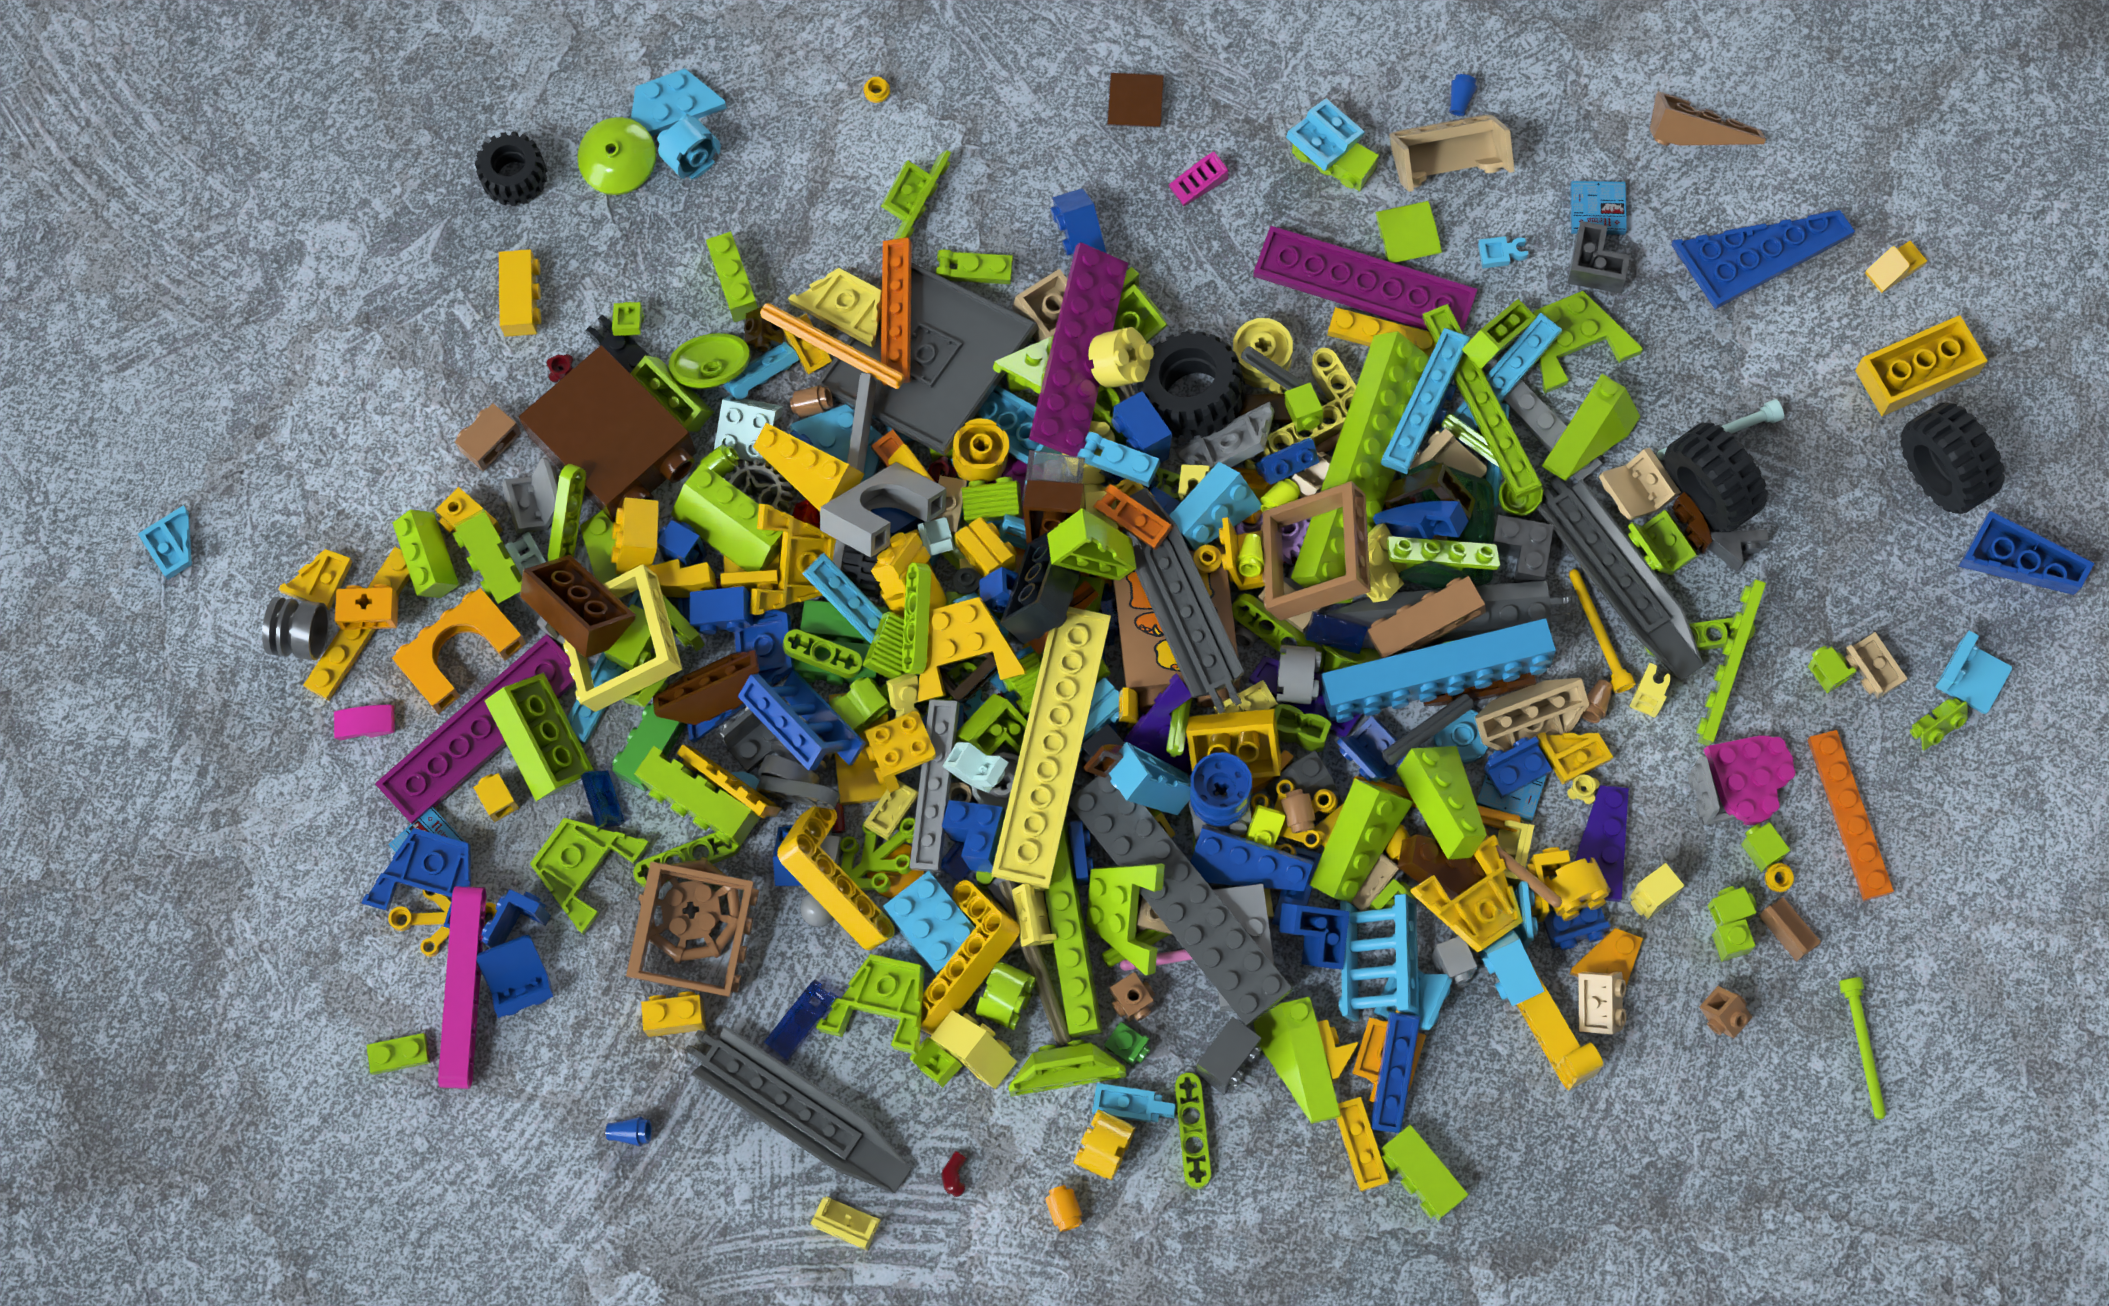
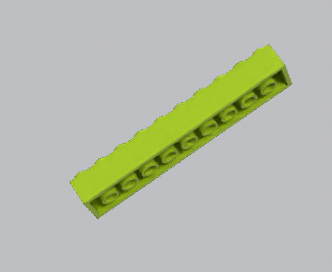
M1398 331L1374 335L1321 488V491L1352 481L1366 495L1368 533L1376 526L1373 517L1375 514L1382 512L1389 483L1392 482L1396 471L1381 465L1382 457L1430 359L1427 354ZM1343 507L1311 518L1291 576L1292 580L1304 588L1346 575ZM1353 598L1334 604L1352 603Z

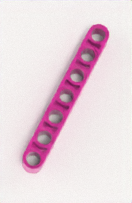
M455 886L453 889L438 1073L440 1088L470 1089L473 1082L481 970L476 959L477 954L483 951L482 931L485 926L487 897L484 887Z

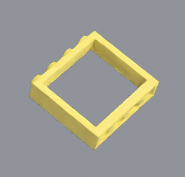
M643 564L603 585L618 599L639 589L657 657L594 688L587 658L583 657L568 641L565 640L563 644L564 650L571 662L569 670L577 686L576 697L581 705H585L594 712L682 670L657 574Z

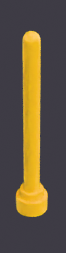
M1572 569L1569 572L1570 580L1611 669L1612 680L1610 683L1613 686V690L1616 694L1628 691L1636 685L1633 676L1626 669L1622 668L1580 572L1577 569Z

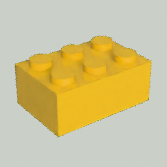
M1275 709L1189 716L1186 733L1192 772L1195 765L1203 757L1213 753H1229L1239 757L1247 765L1252 778L1280 776L1282 759Z

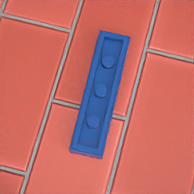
M1389 1011L1370 1123L1373 1130L1393 1133L1401 1132L1420 1023V1016Z

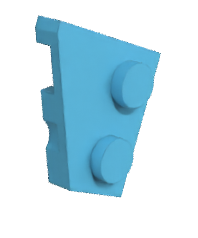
M184 505L138 533L147 550L168 580L192 565L189 512Z

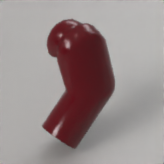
M957 1151L953 1153L941 1172L944 1190L954 1197L961 1196L965 1191V1184L960 1182L958 1172L967 1158Z

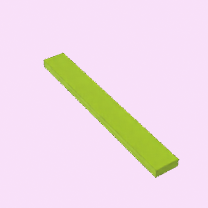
M1448 304L1423 314L1422 319L1435 344H1437L1444 328L1463 334ZM1464 352L1453 379L1515 499L1541 490L1542 484L1485 374Z

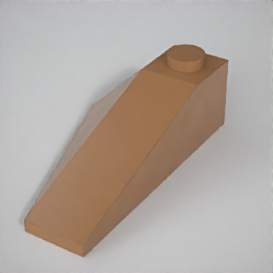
M1659 91L1656 94L1650 131L1653 138H1655L1654 140L1662 145L1669 146L1670 143L1678 146L1764 144L1766 141L1765 136L1759 129L1731 118L1722 121L1720 116L1707 108L1701 112L1690 106L1691 102Z

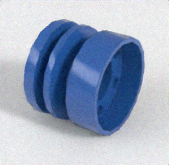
M1213 753L1203 757L1195 765L1191 774L1190 804L1195 815L1203 822L1213 826H1229L1238 822L1247 813L1251 802L1252 776L1247 765L1239 757L1229 753ZM1218 791L1219 794H1224V793H1226V796H1225V797H1222V795H1217V796H1215V792Z

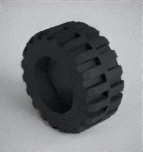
M1185 331L1176 337L1170 335L1166 337L1165 342L1161 343L1159 341L1153 346L1154 355L1150 360L1148 374L1144 381L1137 383L1138 393L1143 391L1171 431L1172 437L1179 438L1180 435L1184 436V439H1194V436L1198 435L1201 438L1207 437L1209 432L1215 431L1217 433L1223 429V424H1230L1234 420V412H1240L1243 405L1245 382L1239 359L1226 341H1220V337L1210 334L1208 337L1205 332L1196 331L1195 334H1190L1189 331ZM1201 373L1214 378L1212 384L1205 391L1194 396L1179 397L1168 393L1172 384L1185 375Z
M1939 403L1909 421L1901 433L1900 444L1903 448V457L1908 463L1907 467L1913 473L1917 484L1924 489L1923 492L1928 497H1931L1936 505L1942 506L1943 510L1955 514H1963L1999 493L2005 480V475L2003 474L2005 469L2004 464L2000 460L2002 458L2000 452L1996 450L1995 442L1992 437L1988 436L1985 427L1977 422V418L1973 414L1967 413L1965 408L1954 403Z
M1699 423L1667 447L1664 454L1665 470L1681 493L1679 495L1685 492L1692 499L1712 530L1720 532L1734 531L1762 511L1766 505L1768 491L1765 489L1766 482L1761 476L1762 472L1755 465L1753 457L1750 453H1747L1742 443L1738 442L1730 432L1724 431L1723 427L1714 423Z

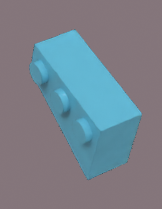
M1218 462L1169 516L1178 526L1186 546L1196 551L1199 547L1219 537V528H1223L1222 518L1228 517L1234 527L1260 510L1262 504L1239 472Z
M1126 742L1119 750L1123 758L1109 773L1112 778L1110 780L1112 785L1120 790L1126 801L1178 815L1190 800V776L1186 772Z

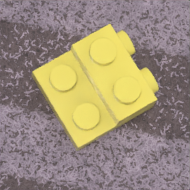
M1385 523L1377 524L1368 533L1371 592L1366 594L1373 603L1389 600L1404 584L1402 579L1412 570V568H1407L1406 563L1391 562L1389 560L1386 541L1392 534Z

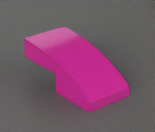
M393 705L362 706L334 711L335 739L342 741L364 735L373 738L395 733Z

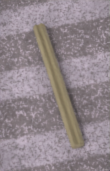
M1005 880L999 886L1009 914L1017 921L1012 889L1018 886L1014 881ZM1039 945L1022 947L1031 975L1037 977L1035 986L1055 1042L1058 1046L1065 1045L1072 1041V1036L1069 1035L1068 1025Z

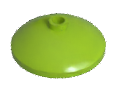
M624 117L608 118L595 124L584 135L578 149V167L585 181L595 190L608 195L627 194L642 186L650 177L656 163V146L650 133L637 121ZM611 147H616L615 152L608 153Z
M713 333L698 336L683 343L672 353L669 359V370L677 382L691 388L707 389L722 386L736 379L746 369L750 362L749 347L744 340L731 334Z

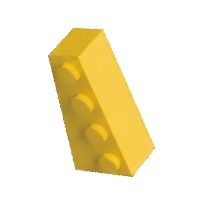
M765 423L753 445V448L819 511L821 506L860 484L864 473L853 466L768 423Z

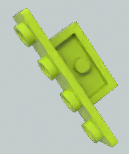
M945 150L938 155L929 173L909 160L904 162L881 204L882 208L902 220L893 239L910 238L915 228L912 225L915 219H919L927 207L924 205L927 197H931L938 187V183H936L939 175L942 176L950 165L948 161L951 155L950 151Z
M1389 536L1386 541L1389 560L1391 562L1406 563L1407 568L1461 572L1463 567L1498 570L1500 566L1498 550L1495 544Z

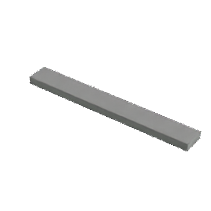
M861 373L847 460V464L864 473L877 381L868 373ZM836 539L833 563L841 570L845 543Z

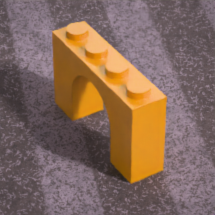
M481 588L466 594L459 605L454 609L446 610L440 616V620L432 626L423 628L416 639L409 644L402 645L396 651V655L392 657L401 671L438 714L461 697L440 672L438 666L439 652L448 639L460 633L478 634L490 643L504 661L527 644L522 635Z

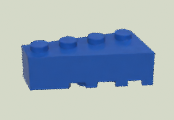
M1989 511L1980 524L1958 567L2075 595L2082 588L2094 563Z

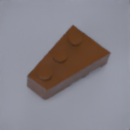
M1416 834L1402 840L1397 868L1419 883L1435 875L1450 900L1487 876L1474 854L1471 858L1448 860L1435 839Z

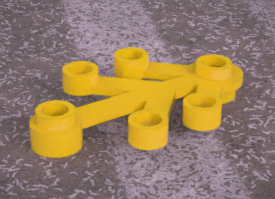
M1282 780L1277 784L1278 798L1274 810L1284 812L1281 800L1286 798V794L1281 792L1283 785L1289 784L1290 791L1295 790L1294 784L1288 780ZM1328 789L1317 791L1311 801L1314 813L1318 811L1322 813L1333 812L1338 804L1336 795ZM1256 794L1253 796L1251 800V804L1253 807L1251 820L1257 807L1256 802L1259 798L1265 799L1264 807H1270V800L1264 794ZM1327 795L1329 802L1326 805H1320V798ZM1286 818L1284 819L1279 836L1302 842L1312 849L1317 848L1321 844L1319 833L1314 830H1308L1292 834L1291 827L1287 826ZM1245 834V835H1240V836H1238V837H1241V838H1244V839H1245L1246 834ZM1315 834L1317 837L1316 842L1309 844L1307 842L1308 836ZM1275 844L1274 849L1283 851L1285 848H1290L1291 854L1296 856V850L1293 846L1289 844L1281 846Z
M422 890L423 895L428 900L434 901L444 912L411 913L407 908L398 906L390 911L388 916L389 924L397 931H406L412 925H443L451 901L444 895L435 893L433 896H429L428 891ZM486 903L485 915L491 913L494 918L497 913L496 905ZM401 916H406V923L399 925L398 919ZM441 926L430 938L423 940L420 945L422 953L427 957L436 956L440 950L439 946L449 937L450 929ZM429 943H434L433 951L426 952V946Z

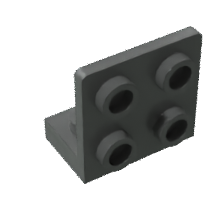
M746 706L744 709L745 713L737 719L729 720L723 726L720 736L730 754L747 773H750L763 762L766 755L774 753L770 745L773 741L778 740Z

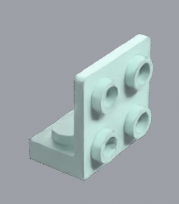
M732 395L724 398L721 404L714 450L720 445L731 446L737 452L739 459L752 462L757 459L761 464H764L767 460L753 448V445L765 423L774 426V422L781 417L783 406L747 398L738 400Z

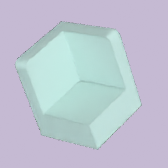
M946 517L918 524L923 546L926 547L930 556L956 549Z

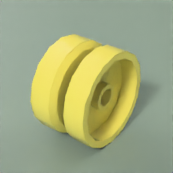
M1256 318L1246 322L1238 329L1233 339V351L1239 359L1245 384L1254 388H1268L1270 383L1274 382V380L1241 358L1242 352L1248 346H1251L1289 372L1293 353V340L1289 331L1280 322L1270 318Z

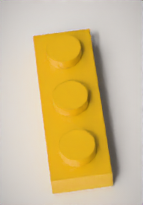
M1361 1097L1338 1103L1340 1117L1336 1118L1359 1191L1363 1192L1388 1184L1389 1180Z

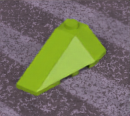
M1601 374L1544 461L1542 467L1566 481L1588 466L1595 458L1608 452L1615 444L1625 440L1641 417L1627 389L1606 375Z

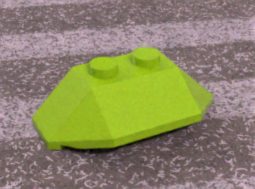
M1075 1040L1068 1042L1067 1047L1056 1048V1045L1039 1047V1051L1031 1054L1008 1087L1010 1097L1126 1078V1069L1124 1065L1094 1044L1085 1043L1084 1040Z

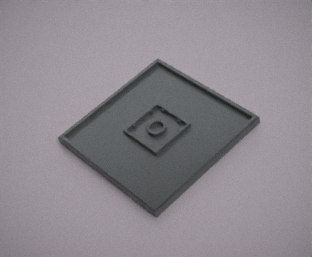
M911 262L910 382L903 383L899 389H895L890 385L883 386L882 382L874 377L877 385L872 418L946 456L953 447L956 432L975 417L1005 375L1006 371L1004 370L1000 373L994 371V362L1023 349L1038 329L1037 323ZM882 309L876 342L873 348L851 336L845 343L881 362ZM835 357L815 386H827L832 394V398L855 409L860 375L865 372Z

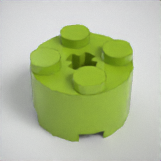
M997 962L986 983L988 985L983 997L980 996L976 1014L1006 1028L1015 1030L1021 1018L1019 1014L1021 1009L1026 1010L1032 997L1030 992L1037 977L1006 963Z

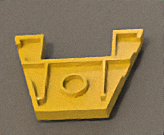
M759 504L757 529L783 531L778 590L752 588L750 614L760 615L765 611L783 608L791 603L822 596V593L802 573L822 553H825L833 562L836 539L822 532L819 528L804 523L785 512H781L771 505Z
M977 597L929 610L927 663L924 672L919 677V702L946 696L940 666L991 652L994 653L1000 680L1027 674L1025 667L1020 663L1012 646L1000 631V627L982 598Z
M1495 835L1482 841L1474 853L1487 876L1452 900L1449 899L1435 875H1432L1410 890L1418 900L1476 952L1485 949L1523 922L1513 888L1508 886L1504 874L1506 866L1504 860L1499 858L1496 846L1499 844Z

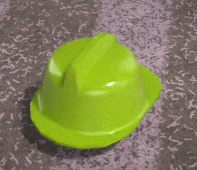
M1327 642L1322 644V647L1326 650L1324 673L1381 659L1376 649Z

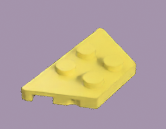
M837 268L827 274L825 278L809 285L810 289L798 296L794 293L788 298L790 304L872 348L875 346L882 309V290Z

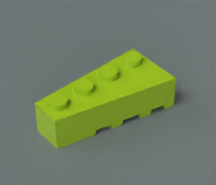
M655 746L652 747L634 773L650 790L648 795L660 804L664 800L672 805L670 809L683 818L688 814L694 818L692 822L704 831H707L708 828L716 832L714 836L727 845L733 842L741 846L760 819L752 809L723 790L715 791L716 787L700 775L694 778V774L674 759L670 762L663 754V751Z
M1457 746L1411 748L1397 769V774L1447 859L1471 858L1487 836Z
M1354 779L1309 885L1332 898L1351 903L1412 806L1413 801L1389 789Z

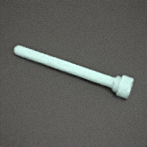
M1774 399L1764 403L1760 411L1721 427L1724 428V431L1732 434L1763 421L1766 423L1781 421L1784 419V412L1780 402ZM1667 447L1657 452L1659 460H1664Z

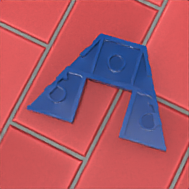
M690 597L678 598L679 612L690 623ZM776 609L765 611L760 615L753 614V627L743 628L741 632H734L736 653L755 650L759 664L758 674L770 687L795 670L794 658L789 657L783 650L784 637L792 630L791 617L789 614ZM743 703L738 708L721 713L710 721H704L697 725L688 724L689 740L692 743L697 742L746 705Z

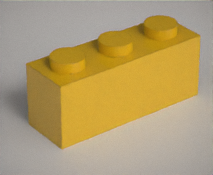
M531 249L499 252V323L505 337L536 335L537 325L541 324L540 308H537V300L541 299V290L539 283L536 284V275H540L539 259L534 258Z

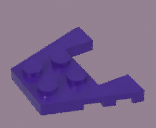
M1176 673L1169 680L1170 684L1163 693H1159L1154 700L1155 704L1146 715L1143 714L1123 742H1128L1191 775L1192 767L1187 737L1185 738L1182 755L1171 757L1170 753L1166 751L1171 723V715L1169 713L1192 697L1189 689Z

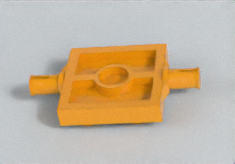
M1369 1017L1352 1074L1366 1078L1374 1084L1368 1100L1374 1102L1388 1021ZM1419 1032L1417 1034L1408 1092L1426 1037L1425 1034Z

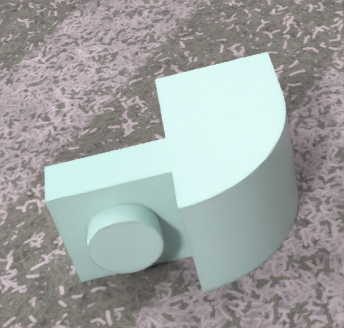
M957 742L942 767L965 783L979 790L990 792L992 787L1003 779L1005 775L1004 770L1008 762L1000 756L985 755L971 743Z

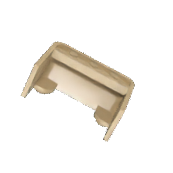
M1493 115L1474 116L1400 130L1389 134L1399 181L1408 192L1414 191V188L1421 186L1422 182L1427 179L1426 176L1466 168L1478 167L1479 169H1484L1485 173L1499 172L1500 168L1503 167L1509 173L1515 172L1510 129Z

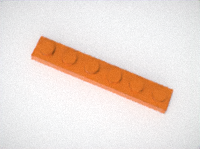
M909 237L883 241L881 363L902 373L905 378L903 383L910 382L912 243Z
M1837 730L1809 737L1807 741L1863 901L1892 894L1894 891Z

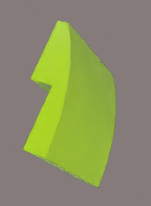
M1429 201L1375 212L1380 239L1383 240L1388 262L1397 263L1442 253Z

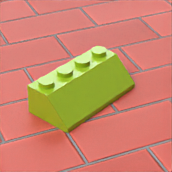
M701 463L684 483L670 514L671 517L680 523L685 522L690 525L701 539L746 572L765 571L782 549L783 531L757 529L759 504L709 467Z
M544 673L505 686L484 700L535 801L553 795L595 773Z

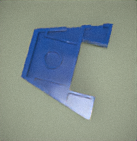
M413 828L392 857L393 860L384 873H381L377 878L376 884L369 894L365 895L362 904L389 911L398 883L452 898L455 886L471 887V844ZM452 900L443 926L449 929Z

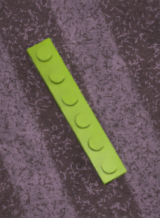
M1755 579L1749 586L1745 585L1739 601L1743 602L1741 611H1736L1733 617L1731 627L1734 628L1732 638H1727L1722 650V654H1725L1726 657L1723 665L1719 664L1715 671L1713 680L1717 681L1715 690H1710L1706 698L1705 707H1708L1706 717H1701L1697 725L1696 733L1700 734L1697 742L1709 746L1715 740L1766 585L1765 582Z

